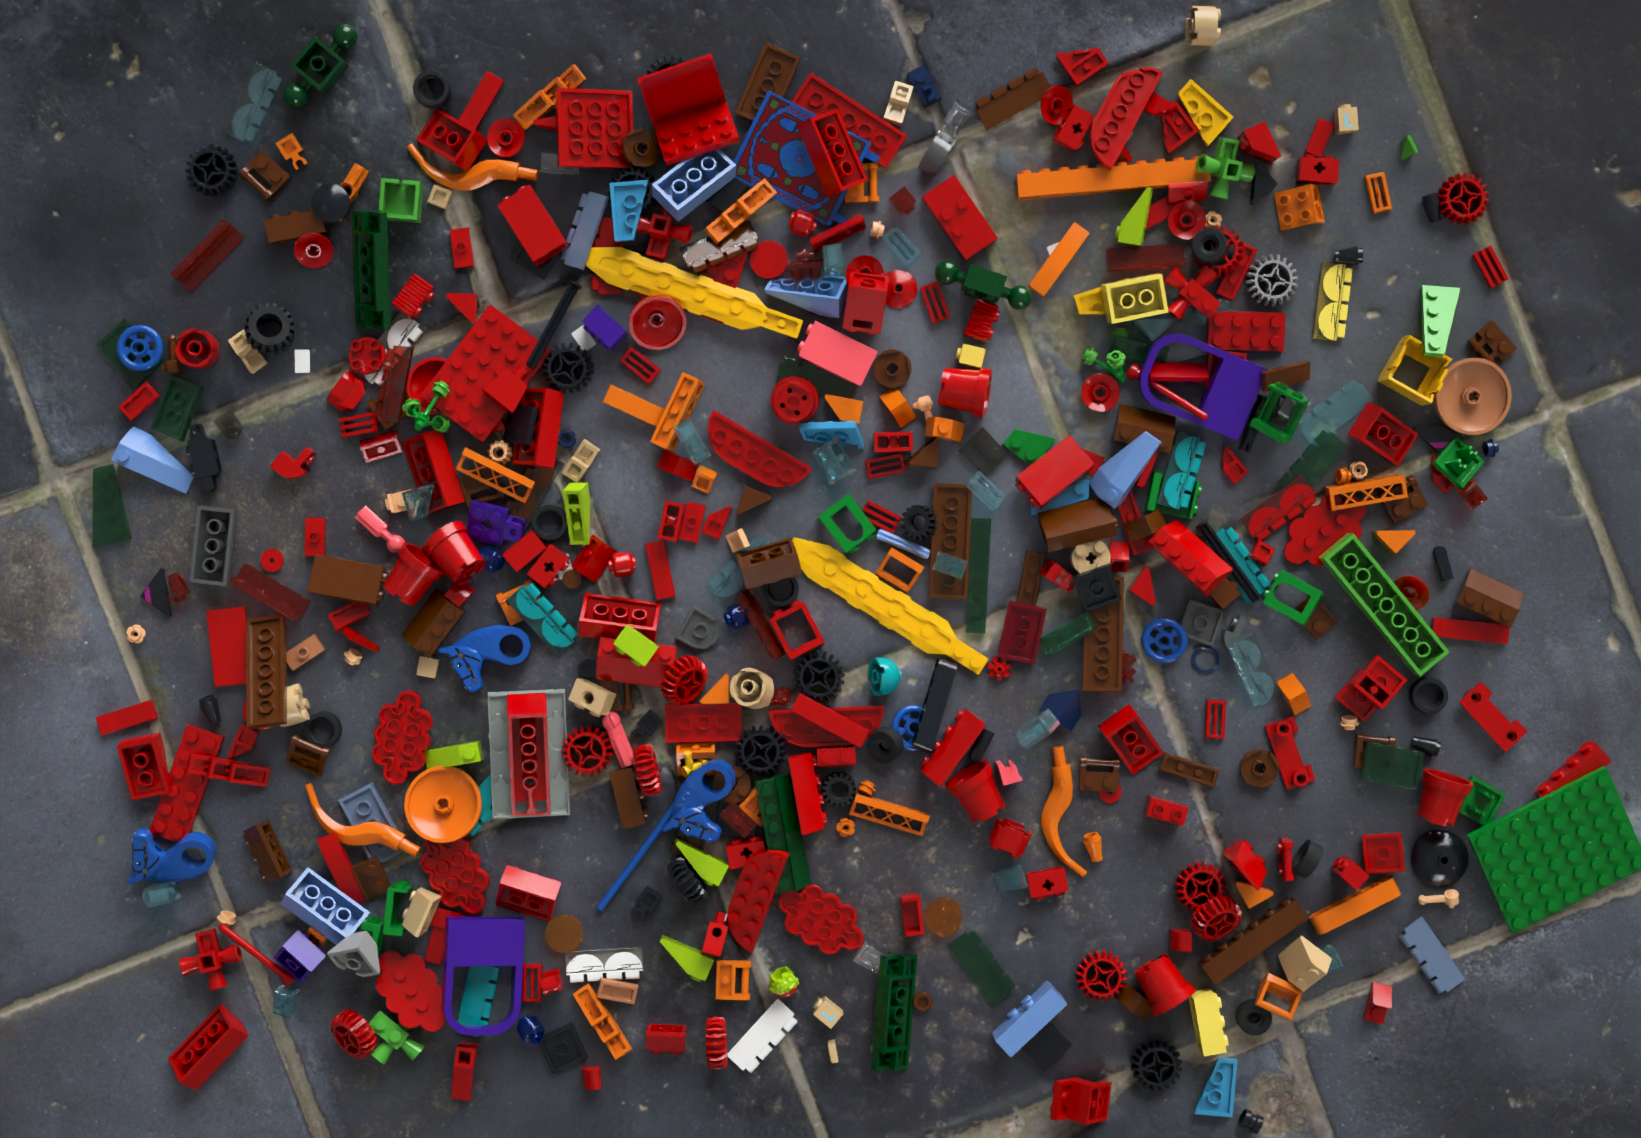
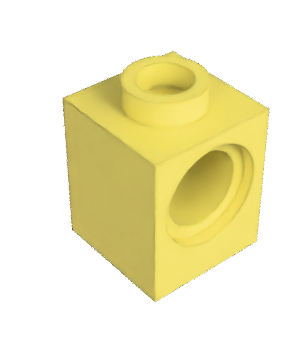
M963 344L962 348L957 349L955 359H959V365L981 369L986 349Z

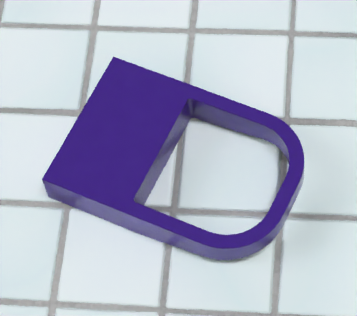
M1173 333L1160 337L1152 344L1139 372L1138 385L1141 395L1152 406L1238 441L1260 391L1261 372L1269 369L1192 337ZM1172 342H1184L1219 358L1198 406L1199 409L1208 414L1207 420H1202L1196 415L1163 403L1151 394L1148 387L1149 373L1159 351L1165 345Z
M522 916L445 918L442 1012L448 1024L455 1031L470 1036L496 1035L508 1030L516 1022L521 1010L526 921ZM455 966H512L511 1006L507 1016L501 1022L495 1025L466 1026L454 1019L452 1014V991Z

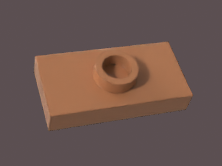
M313 634L286 652V662L294 671L326 649L317 635Z
M600 978L597 998L634 1004L638 984Z

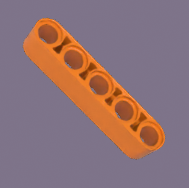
M1388 876L1311 914L1309 920L1316 934L1322 935L1399 897L1401 892L1393 876Z

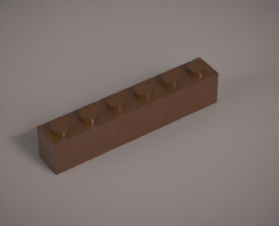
M1292 896L1282 899L1279 902V906L1275 909H1268L1264 912V916L1261 919L1253 920L1248 924L1247 929L1236 932L1232 936L1233 939L1228 942H1222L1217 946L1216 951L1212 954L1207 953L1201 958L1202 961L1199 964L1214 985L1308 919V916L1296 899Z

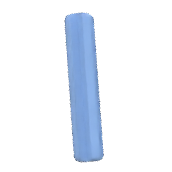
M879 529L876 538L925 559H928L931 550L882 529Z

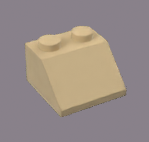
M422 887L413 891L409 899L411 902L409 909L406 908L402 915V919H404L402 926L415 937L423 935L430 926L442 896Z
M1302 935L1278 954L1288 981L1303 992L1327 974L1332 960L1331 957Z

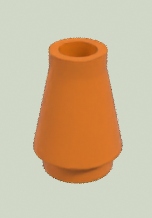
M1098 832L1085 834L1083 836V843L1092 862L1101 861L1103 859L1101 836H1099Z

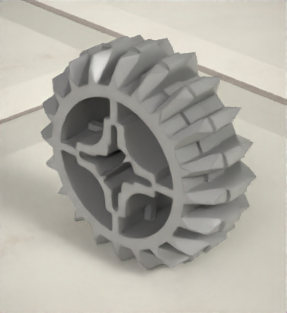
M1269 254L1268 259L1262 256L1261 262L1255 260V266L1251 265L1249 267L1253 273L1248 272L1246 274L1247 277L1251 278V280L1246 281V284H1251L1252 287H1249L1247 291H1254L1251 297L1258 296L1257 303L1264 299V306H1267L1270 301L1271 306L1274 307L1276 306V301L1279 305H1282L1283 299L1289 301V295L1295 294L1291 288L1298 287L1297 284L1293 283V281L1298 280V277H1293L1292 274L1296 273L1297 270H1290L1293 263L1286 265L1287 258H1283L1280 261V255H1276L1274 259L1273 255ZM1272 265L1269 274H1259V271L1264 266ZM1278 268L1285 274L1286 281L1279 276ZM1270 277H1274L1276 280L1272 285L1270 284L1271 281H1268ZM1258 280L1264 284L1266 293L1260 289ZM1276 286L1285 287L1280 295L1271 296Z

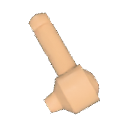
M930 396L919 397L918 401L913 404L914 408L924 412L926 423L928 417H933L931 412L933 401Z
M1449 889L1443 895H1420L1418 902L1421 905L1445 902V904L1449 905V908H1454L1459 903V893L1454 889Z

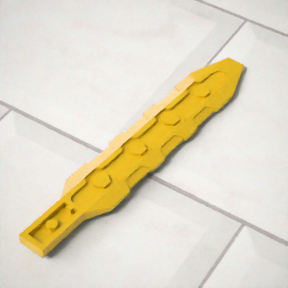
M591 247L586 266L610 285L625 290H633L647 296L663 295L677 301L682 308L687 309L688 312L700 316H708L740 330L763 327L798 339L804 322L801 319L767 308L755 293L737 287H729L715 282L706 276H698L677 269V266L651 260L622 247Z
M795 537L792 539L801 569L808 578L825 589L828 588L838 594L853 607L871 615L880 624L911 641V644L927 654H946L976 674H980L989 659L957 639L947 620L932 611L926 610L912 601L911 597L903 592L893 589L879 580L878 576L868 570L865 571L846 559L845 555L831 546Z

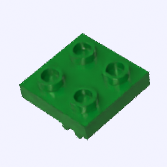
M1455 436L1433 461L1432 465L1460 490L1469 482L1484 461L1478 456L1477 451L1474 452L1472 450V446H1467L1458 436Z
M1471 775L1469 781L1474 785L1470 794L1466 795L1459 813L1485 826L1493 820L1506 794Z

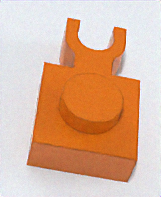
M293 133L275 143L286 160L292 158L293 166L296 170L300 169L297 165L298 160H302L304 165L308 164L306 159L299 154V152L303 151V148Z

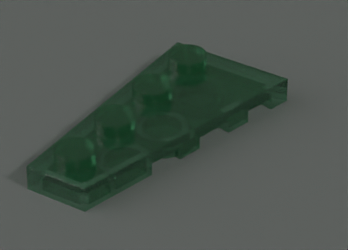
M114 464L94 468L92 548L132 539Z

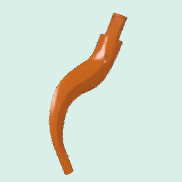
M413 143L406 147L427 175L443 186L454 190L470 191L498 179L515 182L519 178L537 181L538 170L520 167V163L506 160H485L477 163L467 172L450 174L428 164Z
M1055 746L1052 747L1055 766L1051 767L1053 788L1043 807L1041 816L1042 830L1048 845L1055 855L1081 877H1084L1087 871L1066 854L1058 836V823L1072 800L1073 782L1070 764H1066L1064 747Z
M313 784L305 785L312 810L318 822L328 834L336 832L339 841L343 844L359 846L378 843L395 851L401 849L414 857L418 856L421 847L407 840V835L388 825L379 822H365L355 826L338 824L320 807Z

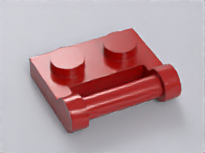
M1280 838V843H1277L1278 855L1280 854V862L1277 864L1278 873L1283 877V881H1294L1291 850L1293 848V841L1289 838Z

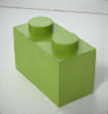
M629 624L625 626L613 643L616 646L615 650L622 655L628 654L632 657L630 661L639 667L641 665L645 667L659 648L658 645Z

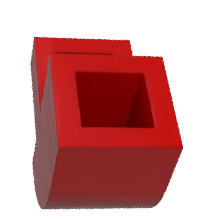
M306 447L295 460L290 454L282 451L271 463L270 467L283 477L302 478L309 473L304 467L305 465L309 466L314 461L315 457L313 456L316 452L312 448Z

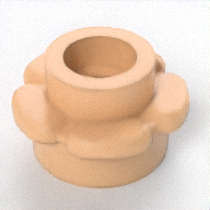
M1209 211L1206 215L1205 227L1216 228V225L1220 227L1221 215L1215 211Z
M880 220L879 222H872L870 237L878 239L879 236H883L884 225H881Z
M1362 461L1353 462L1349 467L1351 477L1356 480L1363 479L1368 473V468Z
M133 625L126 632L128 635L127 639L131 643H141L146 635L145 630L140 625Z
M350 648L344 652L345 661L348 664H360L362 654L358 650Z
M1345 715L1341 717L1340 726L1344 727L1345 730H1354L1355 726L1359 725L1357 716Z
M221 911L217 919L219 924H225L230 927L236 922V915L230 911Z

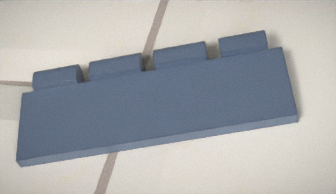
M590 191L588 195L582 193L578 207L583 208V210H576L572 225L577 226V228H570L566 239L567 243L570 244V248L567 247L562 250L560 259L565 261V265L584 270L609 197Z
M1422 916L1403 929L1404 933L1399 936L1406 948L1415 946L1409 952L1418 964L1425 961L1420 965V968L1428 979L1436 977L1431 981V984L1438 994L1443 991L1449 992L1465 980Z

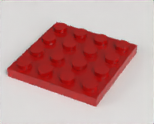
M556 88L558 167L630 169L631 166L622 154L621 141L629 132L633 131L632 91Z

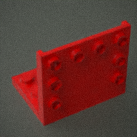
M711 53L637 78L666 166L740 142Z

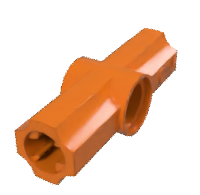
M356 163L344 182L339 185L344 190L347 188L352 189V193L349 196L351 204L357 199L359 190L370 174L368 170Z

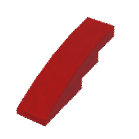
M801 693L791 708V711L860 748L870 730Z
M190 753L186 772L207 776L208 778L227 780L232 783L267 787L271 768Z
M336 832L317 839L316 841L340 891L358 904L367 901L351 871V862L345 848H342Z

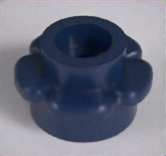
M562 430L559 433L558 443L563 448L567 449L575 445L576 438L573 431Z
M1493 439L1484 441L1482 444L1484 455L1486 457H1495V453L1499 451L1498 443L1494 442Z

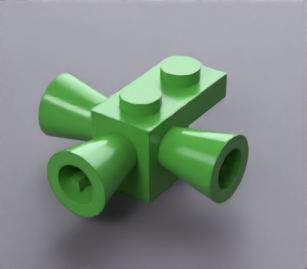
M1219 137L1214 159L1205 154H1201L1198 157L1196 171L1198 173H1211L1212 176L1217 177L1209 195L1228 199L1229 180L1239 181L1241 179L1245 182L1253 180L1255 165L1253 163L1243 164V162L1235 160L1240 141Z
M381 1010L369 1023V1025H372V1030L385 1040L371 1053L374 1058L384 1065L394 1048L397 1050L401 1047L413 1061L425 1047L408 1038L410 1035L409 1029L401 1025L400 1022H394Z

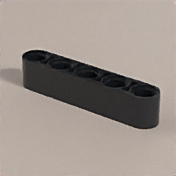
M941 658L937 659L918 720L920 725L917 723L912 740V748L927 753L932 752L957 670V663Z

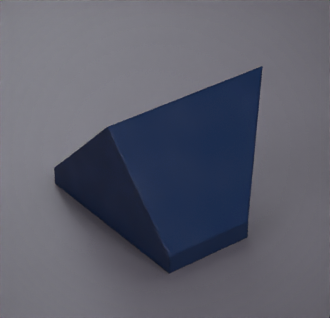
M1078 690L1049 694L1039 711L1072 731L1082 715Z

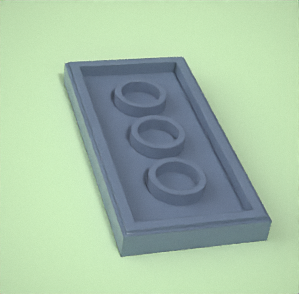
M373 782L338 800L351 826L365 822H379L398 830ZM378 843L362 845L368 859L378 856L381 864L404 852L401 849L395 851Z

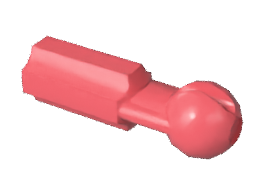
M367 506L362 508L355 516L375 537H382L387 541L389 551L392 553L399 552L405 540L401 536L392 535L387 531L388 525Z
M610 711L609 715L602 717V725L607 731L621 768H625L634 764L633 750L619 715Z

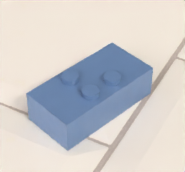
M720 149L684 160L652 184V196L677 221H680L736 177V165Z
M307 868L284 895L280 905L336 945L350 934L356 933L361 927L362 921L370 913L310 868Z
M1048 980L1031 996L1027 995L1021 1001L1022 1005L1017 1009H1012L1007 1014L1008 1018L992 1032L995 1041L1010 1057L1017 1053L1067 1005L1063 996Z

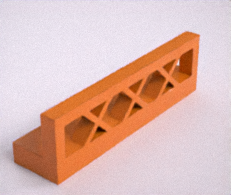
M682 372L650 442L674 453L706 383Z
M466 447L456 467V470L523 503H526L535 485L534 481ZM466 458L474 461L475 469L467 471L461 468ZM487 467L491 469L493 477L485 480L481 478L479 470ZM477 471L478 476L471 472ZM494 471L501 475L495 476ZM507 477L511 486L500 487L496 478ZM494 479L496 484L489 481ZM523 485L528 488L524 498L516 495L514 487Z
M1401 473L1324 487L1325 494L1329 495L1331 511L1408 498L1405 475ZM1401 483L1402 494H1392L1390 489L1393 485ZM1377 487L1384 490L1380 498H1374L1370 495ZM1356 491H1362L1366 494L1359 502L1352 499ZM1334 495H1344L1346 497L1344 503L1335 506Z
M858 792L855 794L849 813L856 817L919 836H923L926 823H928L930 817L928 813ZM857 802L865 804L869 810L864 813L855 812ZM878 808L884 810L887 816L878 819L875 818L872 811ZM894 814L901 815L905 821L895 824L891 816ZM913 819L921 821L920 831L912 829L909 822Z

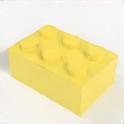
M1156 273L1101 285L1107 323L1114 324L1169 313L1162 274Z
M1210 988L1196 990L1189 997V1004L1197 1048L1204 1057L1227 1053L1228 1039L1222 1029L1225 1027V1021L1219 1012V1009L1222 1008L1221 999Z

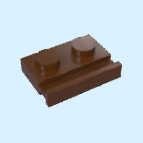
M1311 596L1302 600L1293 609L1302 613ZM1320 601L1305 628L1317 640L1333 625L1337 624L1338 621Z
M378 856L351 866V871L367 901L386 894L388 887L392 885Z

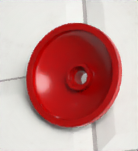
M653 295L639 301L633 307L628 321L633 339L639 345L651 350H663L675 345L684 335L687 324L686 315L681 305L674 299L663 295ZM656 315L660 316L659 319H653V317Z
M429 357L423 359L409 372L406 382L407 394L409 399L420 401L422 412L426 411L430 403L420 397V395L447 361L445 358ZM433 406L429 414L440 415L443 413Z

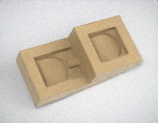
M895 81L883 120L902 126L914 86Z
M244 329L228 340L250 373L254 374L268 364L263 354L258 353L257 349H252L251 344H248Z
M584 439L567 463L562 474L579 483L601 449Z

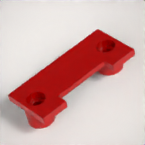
M1480 681L1473 689H1468L1464 693V697L1459 703L1504 752H1507L1528 731L1517 719L1512 723L1507 720L1488 699L1493 693ZM1474 694L1476 695L1475 700L1472 699V695Z
M1294 716L1264 725L1272 750L1278 760L1279 770L1286 790L1297 786L1302 787L1314 781L1315 777L1311 765L1303 766L1293 737V733L1299 732ZM1281 726L1285 727L1283 731L1280 730ZM1301 775L1302 779L1297 780V776Z

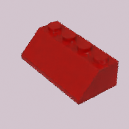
M838 109L815 116L797 125L827 198L868 181Z
M548 388L526 389L520 404L538 407V414L532 444L515 443L513 465L554 468L559 426L561 423L563 392Z
M433 430L402 442L426 515L465 502L443 433Z
M1179 520L1161 527L1148 540L1151 548L1205 597L1233 571L1224 560Z
M585 593L579 618V636L600 639V637L617 639L625 626L629 624L649 640L656 643L661 603Z
M600 637L595 679L662 688L660 686V683L663 681L661 677L665 675V670H668L669 664L672 665L674 663V659L677 657V647L658 645V650L647 665L639 667L630 661L632 657L628 654L622 655L615 650L616 646L613 643L616 639Z
M966 708L963 711L961 709L954 717L955 723L952 727L950 725L947 726L943 732V739L935 742L932 754L929 757L925 756L920 763V766H922L920 771L940 787L987 725Z
M811 751L789 755L788 760L801 834L805 835L825 829L824 824L828 822L826 812H822L821 805L824 804L823 794L818 792L817 787L821 785L819 774L815 775L814 767H818L816 755L812 756Z
M220 1003L169 1056L168 1060L179 1083L197 1090L249 1034L243 1023Z

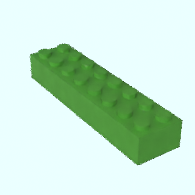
M1346 533L1318 557L1413 675L1421 677L1449 653V650L1354 534Z

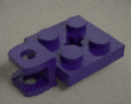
M472 500L470 502L467 530L469 531L470 539L503 546L505 540L519 541L521 539V536L525 533L526 521L521 517L509 515L510 508ZM489 519V523H492V526L487 527L483 522Z

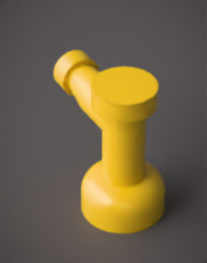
M685 751L686 765L681 767L682 775L688 777L690 773L708 762L709 759H697V762L693 763L691 751Z

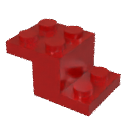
M1376 655L1365 669L1358 668L1334 698L1365 723L1377 708L1382 710L1407 682V679L1379 655Z
M1078 1077L1055 1081L1052 1089L1053 1099L1050 1106V1119L1055 1121L1069 1119L1085 1125L1106 1121L1112 1082H1091Z

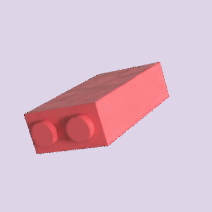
M817 321L814 324L810 323L805 333L808 337L805 342L801 341L797 349L800 352L798 357L861 387L878 351Z

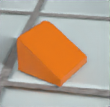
M700 465L691 487L709 494L717 472Z

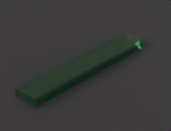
M972 518L966 633L985 634L991 519Z

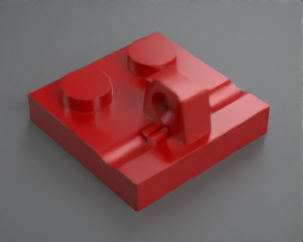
M1402 832L1362 834L1366 873L1405 872Z

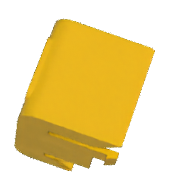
M1406 335L1397 344L1380 374L1378 382L1421 406L1432 404L1434 394L1430 393L1441 391L1444 385L1442 381L1448 372L1446 367L1452 359L1446 355L1443 358L1423 356L1422 342L1411 335ZM1404 355L1429 368L1416 391L1392 378Z

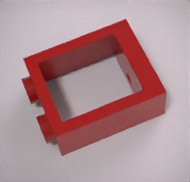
M799 600L789 604L790 608L785 611L779 609L771 613L773 617L769 619L790 660L825 642L804 601L799 602ZM802 608L816 638L791 650L776 621Z

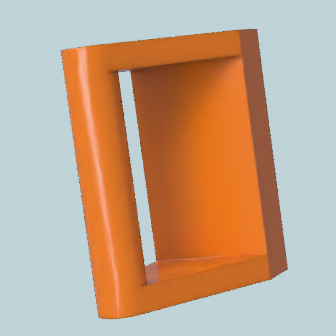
M891 547L875 574L908 593L924 567ZM890 556L916 571L909 584L883 569Z
M715 742L677 743L678 776H683L681 773V759H685V751H691L692 759L711 758V760H716ZM716 770L707 771L706 776H714Z
M1268 973L1260 981L1255 1005L1291 1021L1303 991L1294 984ZM1266 991L1290 1001L1288 1011L1264 1001L1263 998Z

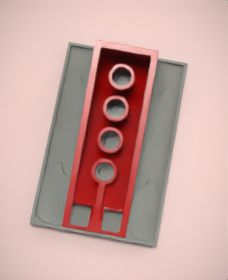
M565 689L488 692L493 819L570 815L568 765H564V762L568 761V757H561V755L567 754V751L561 750V747H567L563 743L564 739L567 740Z

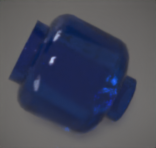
M486 545L478 550L486 561L485 567L482 570L495 573L502 569L505 558L500 549Z
M738 602L728 606L723 616L728 627L738 630L750 625L753 611L750 606L747 607L745 603Z
M526 1015L518 1021L516 1030L524 1043L537 1044L542 1040L545 1029L537 1016Z

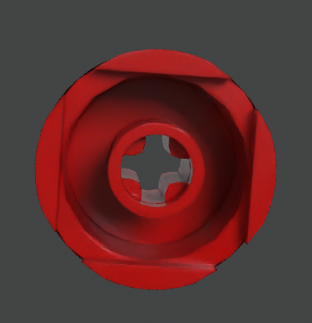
M200 329L184 331L179 335L175 345L178 359L183 364L192 368H208L220 357V347L217 339L209 332ZM197 345L200 346L199 352H195Z
M997 817L988 837V840L991 842L990 847L998 851L1003 849L1010 856L1019 858L1025 852L1032 836V831L1028 830L1026 832L1023 830L1025 826L1007 818L1000 821L1001 817Z

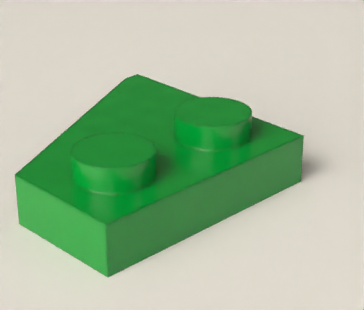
M1014 429L1003 445L1030 466L1045 454L1056 439Z

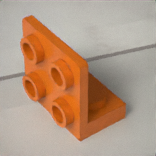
M1308 184L1274 194L1281 230L1309 224L1325 223L1318 185Z

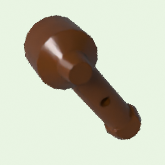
M171 334L167 337L170 360L161 366L162 371H167L170 375L180 374L182 369L175 352L177 338L176 335Z

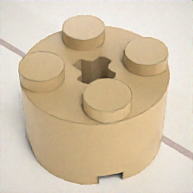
M1190 6L1187 13H1190V18L1185 20V39L1189 40L1187 44L1191 46H1213L1215 40H1219L1221 30L1218 28L1221 10L1216 9L1214 6Z
M1097 540L1074 546L1070 552L1069 559L1072 568L1080 574L1102 565L1110 564L1111 557L1107 546ZM1089 553L1091 555H1094V559H1092L1091 561L1092 563L1086 560V557L1089 556Z
M744 668L732 678L730 693L738 704L750 709H760L768 706L774 694L773 680L764 672L754 668Z
M299 683L287 687V724L280 725L281 727H289L310 719L307 709H310L309 701L307 698H303L302 687Z

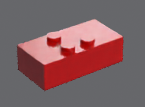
M952 175L922 196V202L964 263L997 241L998 237L955 175Z

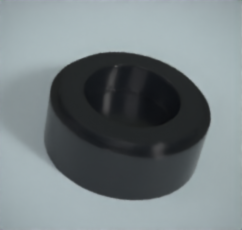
M592 659L583 660L578 667L580 675L584 678L594 677L596 675L597 663Z

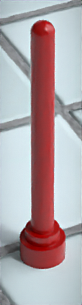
M1135 363L1132 364L1126 376L1131 380L1135 379L1137 381L1141 367ZM1148 377V386L1200 419H1208L1207 413L1158 382L1150 381Z
M225 924L219 925V930L277 974L284 986L288 988L292 984L295 977L288 971H284Z

